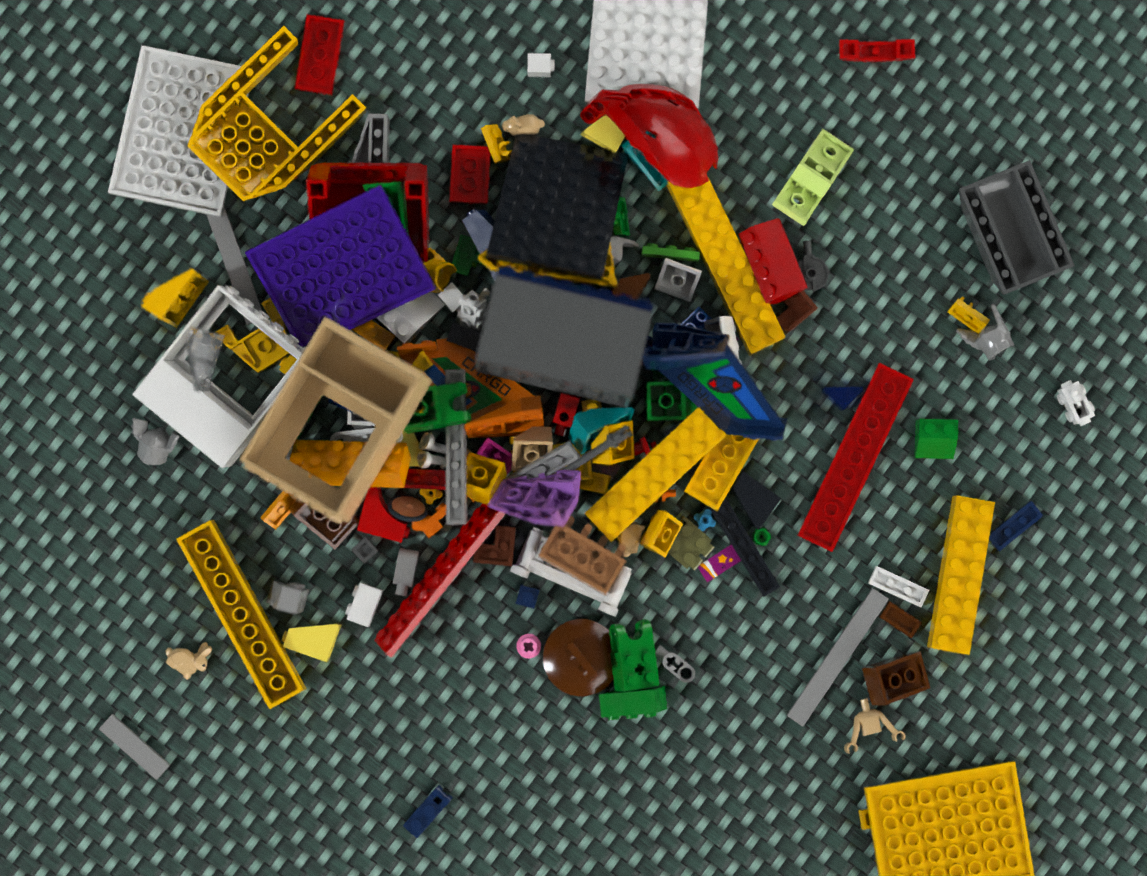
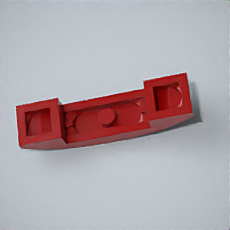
M915 39L875 42L839 40V60L891 62L915 59Z

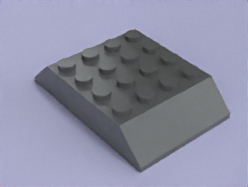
M1030 160L959 189L961 207L989 276L1002 295L1075 266Z

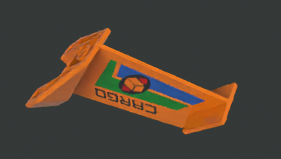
M447 338L436 339V342L424 340L420 344L403 343L401 346H397L401 361L410 366L414 363L420 352H425L433 363L430 368L423 372L433 380L430 386L445 385V370H466V412L471 414L472 419L471 422L465 424L468 438L518 436L531 427H544L540 396H534L515 381L476 372L477 353L475 351L446 341Z

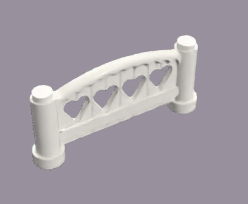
M533 527L529 531L516 564L512 565L510 572L526 579L530 572L601 602L598 610L616 617L619 611L617 607L632 574L630 573L632 569L623 565L607 595L604 596L549 563L544 564L543 560L538 558V555L549 537L542 535L544 531Z

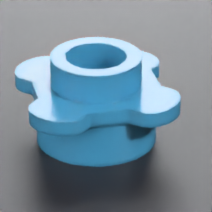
M709 509L704 510L701 514L696 513L694 515V520L697 521L698 528L701 531L716 525V521L712 518V512Z

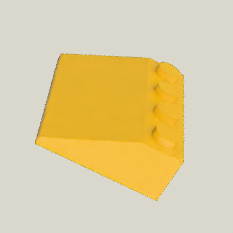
M190 269L155 288L151 293L148 292L142 300V307L159 319L177 328L209 281L195 270Z

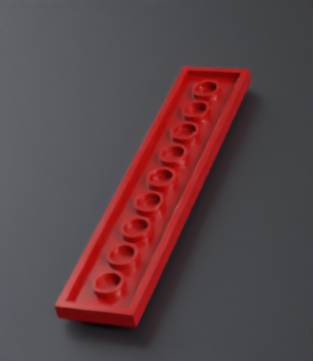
M878 363L797 536L833 552L911 387L913 378Z
M483 503L473 512L467 524L461 527L459 534L449 542L444 553L438 556L436 563L426 571L421 582L414 586L409 597L403 600L398 611L389 618L387 625L377 633L374 641L385 654L391 658L506 513L490 508Z

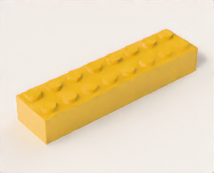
M698 407L586 511V516L612 542L725 437L724 433Z
M958 495L952 496L927 644L929 648L970 655L995 502Z

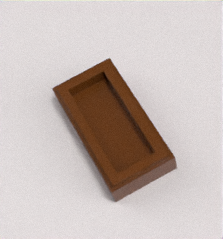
M891 601L887 603L879 615V618L910 638L914 636L922 624L921 621Z

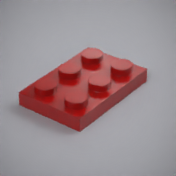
M452 146L450 203L488 205L491 156L488 146Z

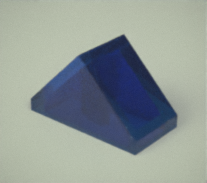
M863 387L822 388V393L840 411L845 410L863 391Z

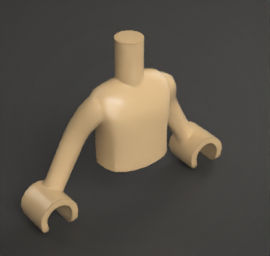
M868 698L860 700L863 711L854 717L851 742L845 744L844 750L849 754V746L852 745L853 750L857 752L858 746L856 742L860 728L862 736L881 732L880 720L892 733V739L897 742L896 736L898 733H900L902 740L905 739L906 735L902 731H897L880 710L870 709Z

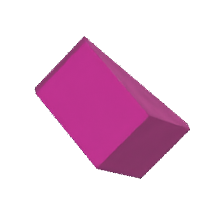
M487 437L477 451V454L505 463L506 473L509 474L512 466V454Z

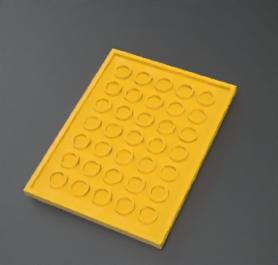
M1015 761L864 787L879 876H1034Z

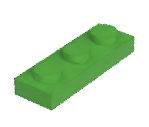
M648 243L647 246L642 247L641 256L698 262L700 252H696L695 248L687 247L684 250H677L676 246L667 245L665 248H659L657 244Z

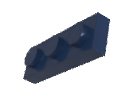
M1029 501L990 533L989 542L997 552L1001 551L1043 517V514L1032 501Z

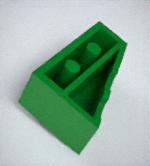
M665 686L631 691H611L599 694L601 718L608 717V720L620 719L619 716H626V719L638 718V715L645 714L646 718L656 717V713L667 709Z

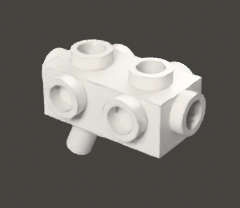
M485 288L480 295L471 290L459 299L458 304L461 305V309L457 317L460 319V325L475 331L483 329L486 298L491 293L488 289Z
M1071 380L1061 384L1062 388L1057 390L1059 393L1057 399L1067 409V412H1065L1067 420L1070 423L1073 422L1074 425L1080 424V426L1091 422L1090 418L1095 416V408L1092 402L1087 400L1085 396L1086 389L1083 384H1080L1079 381L1072 383ZM1076 409L1081 410L1080 416H1078Z

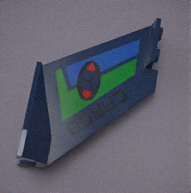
M655 323L652 330L653 345L651 348H645L642 354V362L646 369H658L727 435H741L753 440L759 438L771 441L783 440L787 418L778 417L728 345L730 335L675 323Z

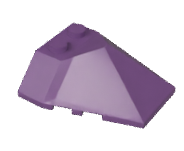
M576 470L556 471L557 474L545 476V473L538 474L539 477L530 479L527 476L503 479L488 506L532 523L565 526L579 501L581 473Z

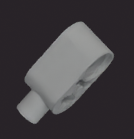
M399 549L393 584H397L395 594L406 596L408 587L413 586L419 551Z
M661 645L655 650L656 657L662 661L663 666L682 682H690L694 679L695 670L676 653L668 652ZM674 656V661L678 665L680 662L683 663L678 667L677 672H674L676 669L674 665H666L668 663L667 657L672 658ZM689 668L691 670L690 677L682 678L681 670Z

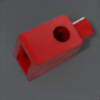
M561 393L553 422L557 423L554 431L555 434L565 436L567 428L572 426L581 397ZM563 412L569 415L568 419L562 417Z

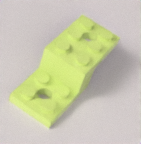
M822 129L772 205L804 226L854 149ZM794 199L799 200L801 204H797Z

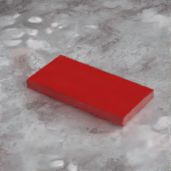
M306 15L295 90L333 96L345 24L344 20Z

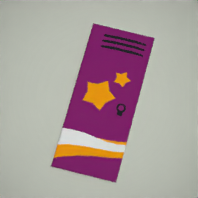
M729 545L701 563L698 569L705 580L709 582L741 560L732 545Z

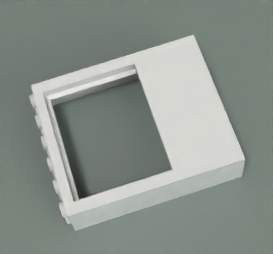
M218 285L132 394L221 468L232 466L249 445L307 348L306 346H300L298 344L299 340L293 335L285 334L283 332L284 328L276 322H270L268 320L269 316L265 312L253 308L254 304L249 299L240 297L238 290L227 285ZM228 304L297 359L254 415L185 360Z

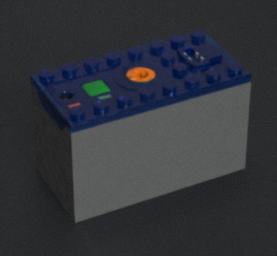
M498 267L476 356V372L627 408L633 397L654 304H650V301L646 299L633 300L631 296L626 294L612 295L611 291L600 289V291L592 290V287L588 285L575 286L573 282L568 280L554 281L553 277L547 275L538 277L534 276V273L523 270L521 273L514 271L513 267Z

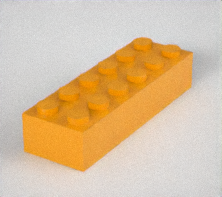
M295 440L289 461L311 473L309 477L314 475L331 486H341L366 442ZM396 442L370 487L404 488L411 461L407 443Z

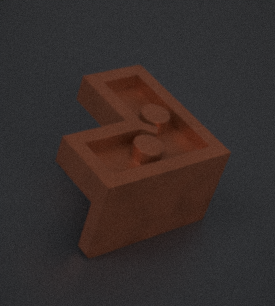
M803 290L783 300L788 309L779 315L777 320L783 332L788 334L815 312L818 307Z
M496 526L495 544H481L474 553L473 563L512 566L516 528Z

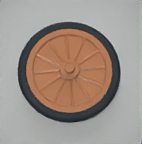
M411 495L395 496L388 503L389 512L394 517L403 521L416 522L428 515L426 503Z

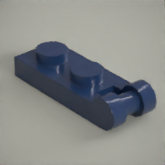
M440 785L431 792L403 824V827L416 838L422 834L453 798L450 794L447 795ZM436 796L442 800L440 804L433 800Z

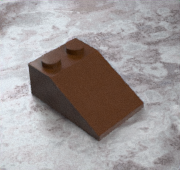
M298 499L289 508L294 517L333 549H336L359 524V519L355 515H353L349 523L342 521L340 524Z
M921 651L877 662L862 668L872 705H888L930 689Z

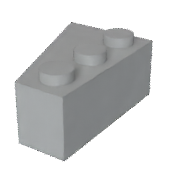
M368 114L351 163H389L390 118L388 114Z
M272 580L267 603L278 610L293 614L304 612L309 589H305V585L301 583L286 584Z

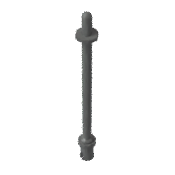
M624 425L613 434L609 433L606 441L561 470H575L609 447L617 448L619 443L632 436L631 430L623 434L630 428Z

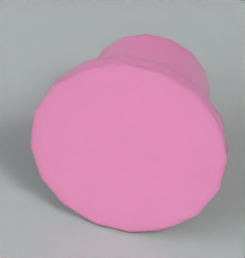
M525 634L518 639L516 648L522 657L530 659L539 654L541 642L537 636Z

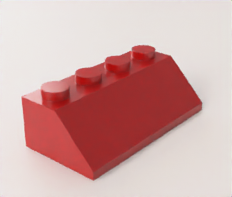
M780 218L754 225L738 234L766 304H778L808 288Z

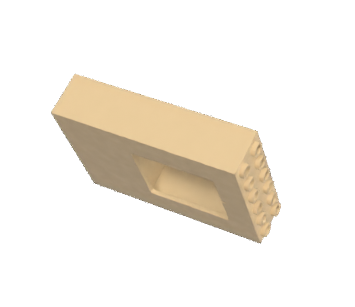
M324 317L244 451L240 461L245 463L244 468L258 474L259 477L273 483L276 487L288 492L301 502L309 504V507L325 514L331 520L340 524L342 521L349 523L433 380L423 372ZM323 395L376 426L339 489L334 488L314 475L309 477L311 473L286 459L288 452Z

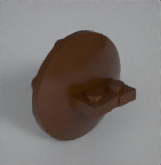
M574 619L561 624L550 634L543 651V665L548 678L559 690L573 696H590L602 691L613 681L609 630L593 620Z

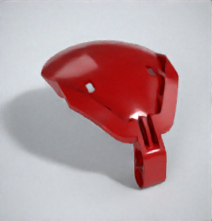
M633 84L624 86L618 91L600 90L587 103L580 114L581 119L588 124L595 123L600 117L607 114L621 130L631 146L642 151L646 161L654 166L672 185L683 188L702 186L709 181L707 172L712 164L717 169L718 147L711 128L701 116L694 102L673 88L653 84ZM646 131L656 135V137H651L650 135L646 134Z

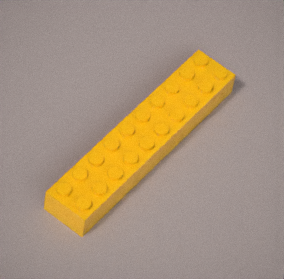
M710 180L702 186L693 188L675 186L668 181L667 188L698 252H700V256L729 316L733 317L736 330L748 355L750 356L785 339L786 336L771 305L765 303L749 260Z
M209 520L176 539L268 708L271 709L307 689L216 522Z

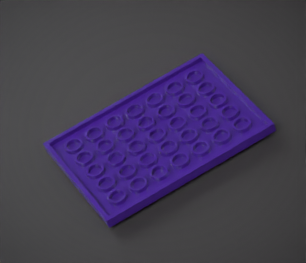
M381 184L245 252L290 334L299 340L298 344L302 347L308 346L324 317L347 330H351L436 289L431 276Z

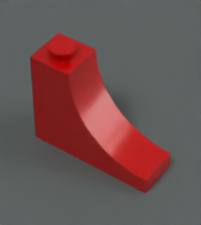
M370 487L365 497L357 531L402 543L404 538L409 536L411 528L408 527L409 522L400 520L389 512L381 493V487Z

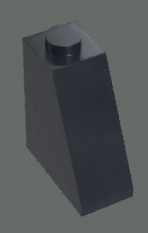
M745 472L737 476L731 487L753 527L757 530L762 527L781 500L779 496Z

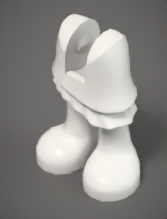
M424 433L419 443L420 450L446 454V445L435 442V437L432 433ZM466 449V457L472 451ZM426 451L418 453L417 462L420 468H428L430 464L441 465V469L446 468V456H436Z

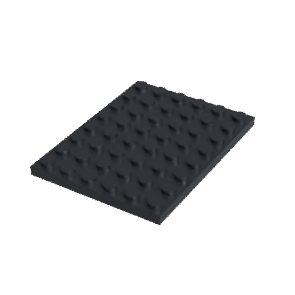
M516 135L486 258L602 280L628 154L622 152L614 153L611 150L535 135Z

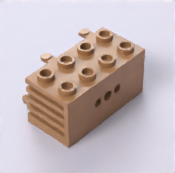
M570 516L565 526L554 527L538 558L606 596L626 560L621 558L626 550V546L620 544L615 553L608 551L604 548L608 541L606 536H602L596 544L587 538L592 530V526L590 524L585 525L579 534L570 529L574 523V518Z

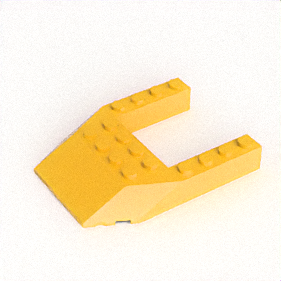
M285 26L273 35L201 105L192 136L188 143V148L243 202L286 188L310 168L366 113V107L352 94L297 147L246 96L298 46V39Z

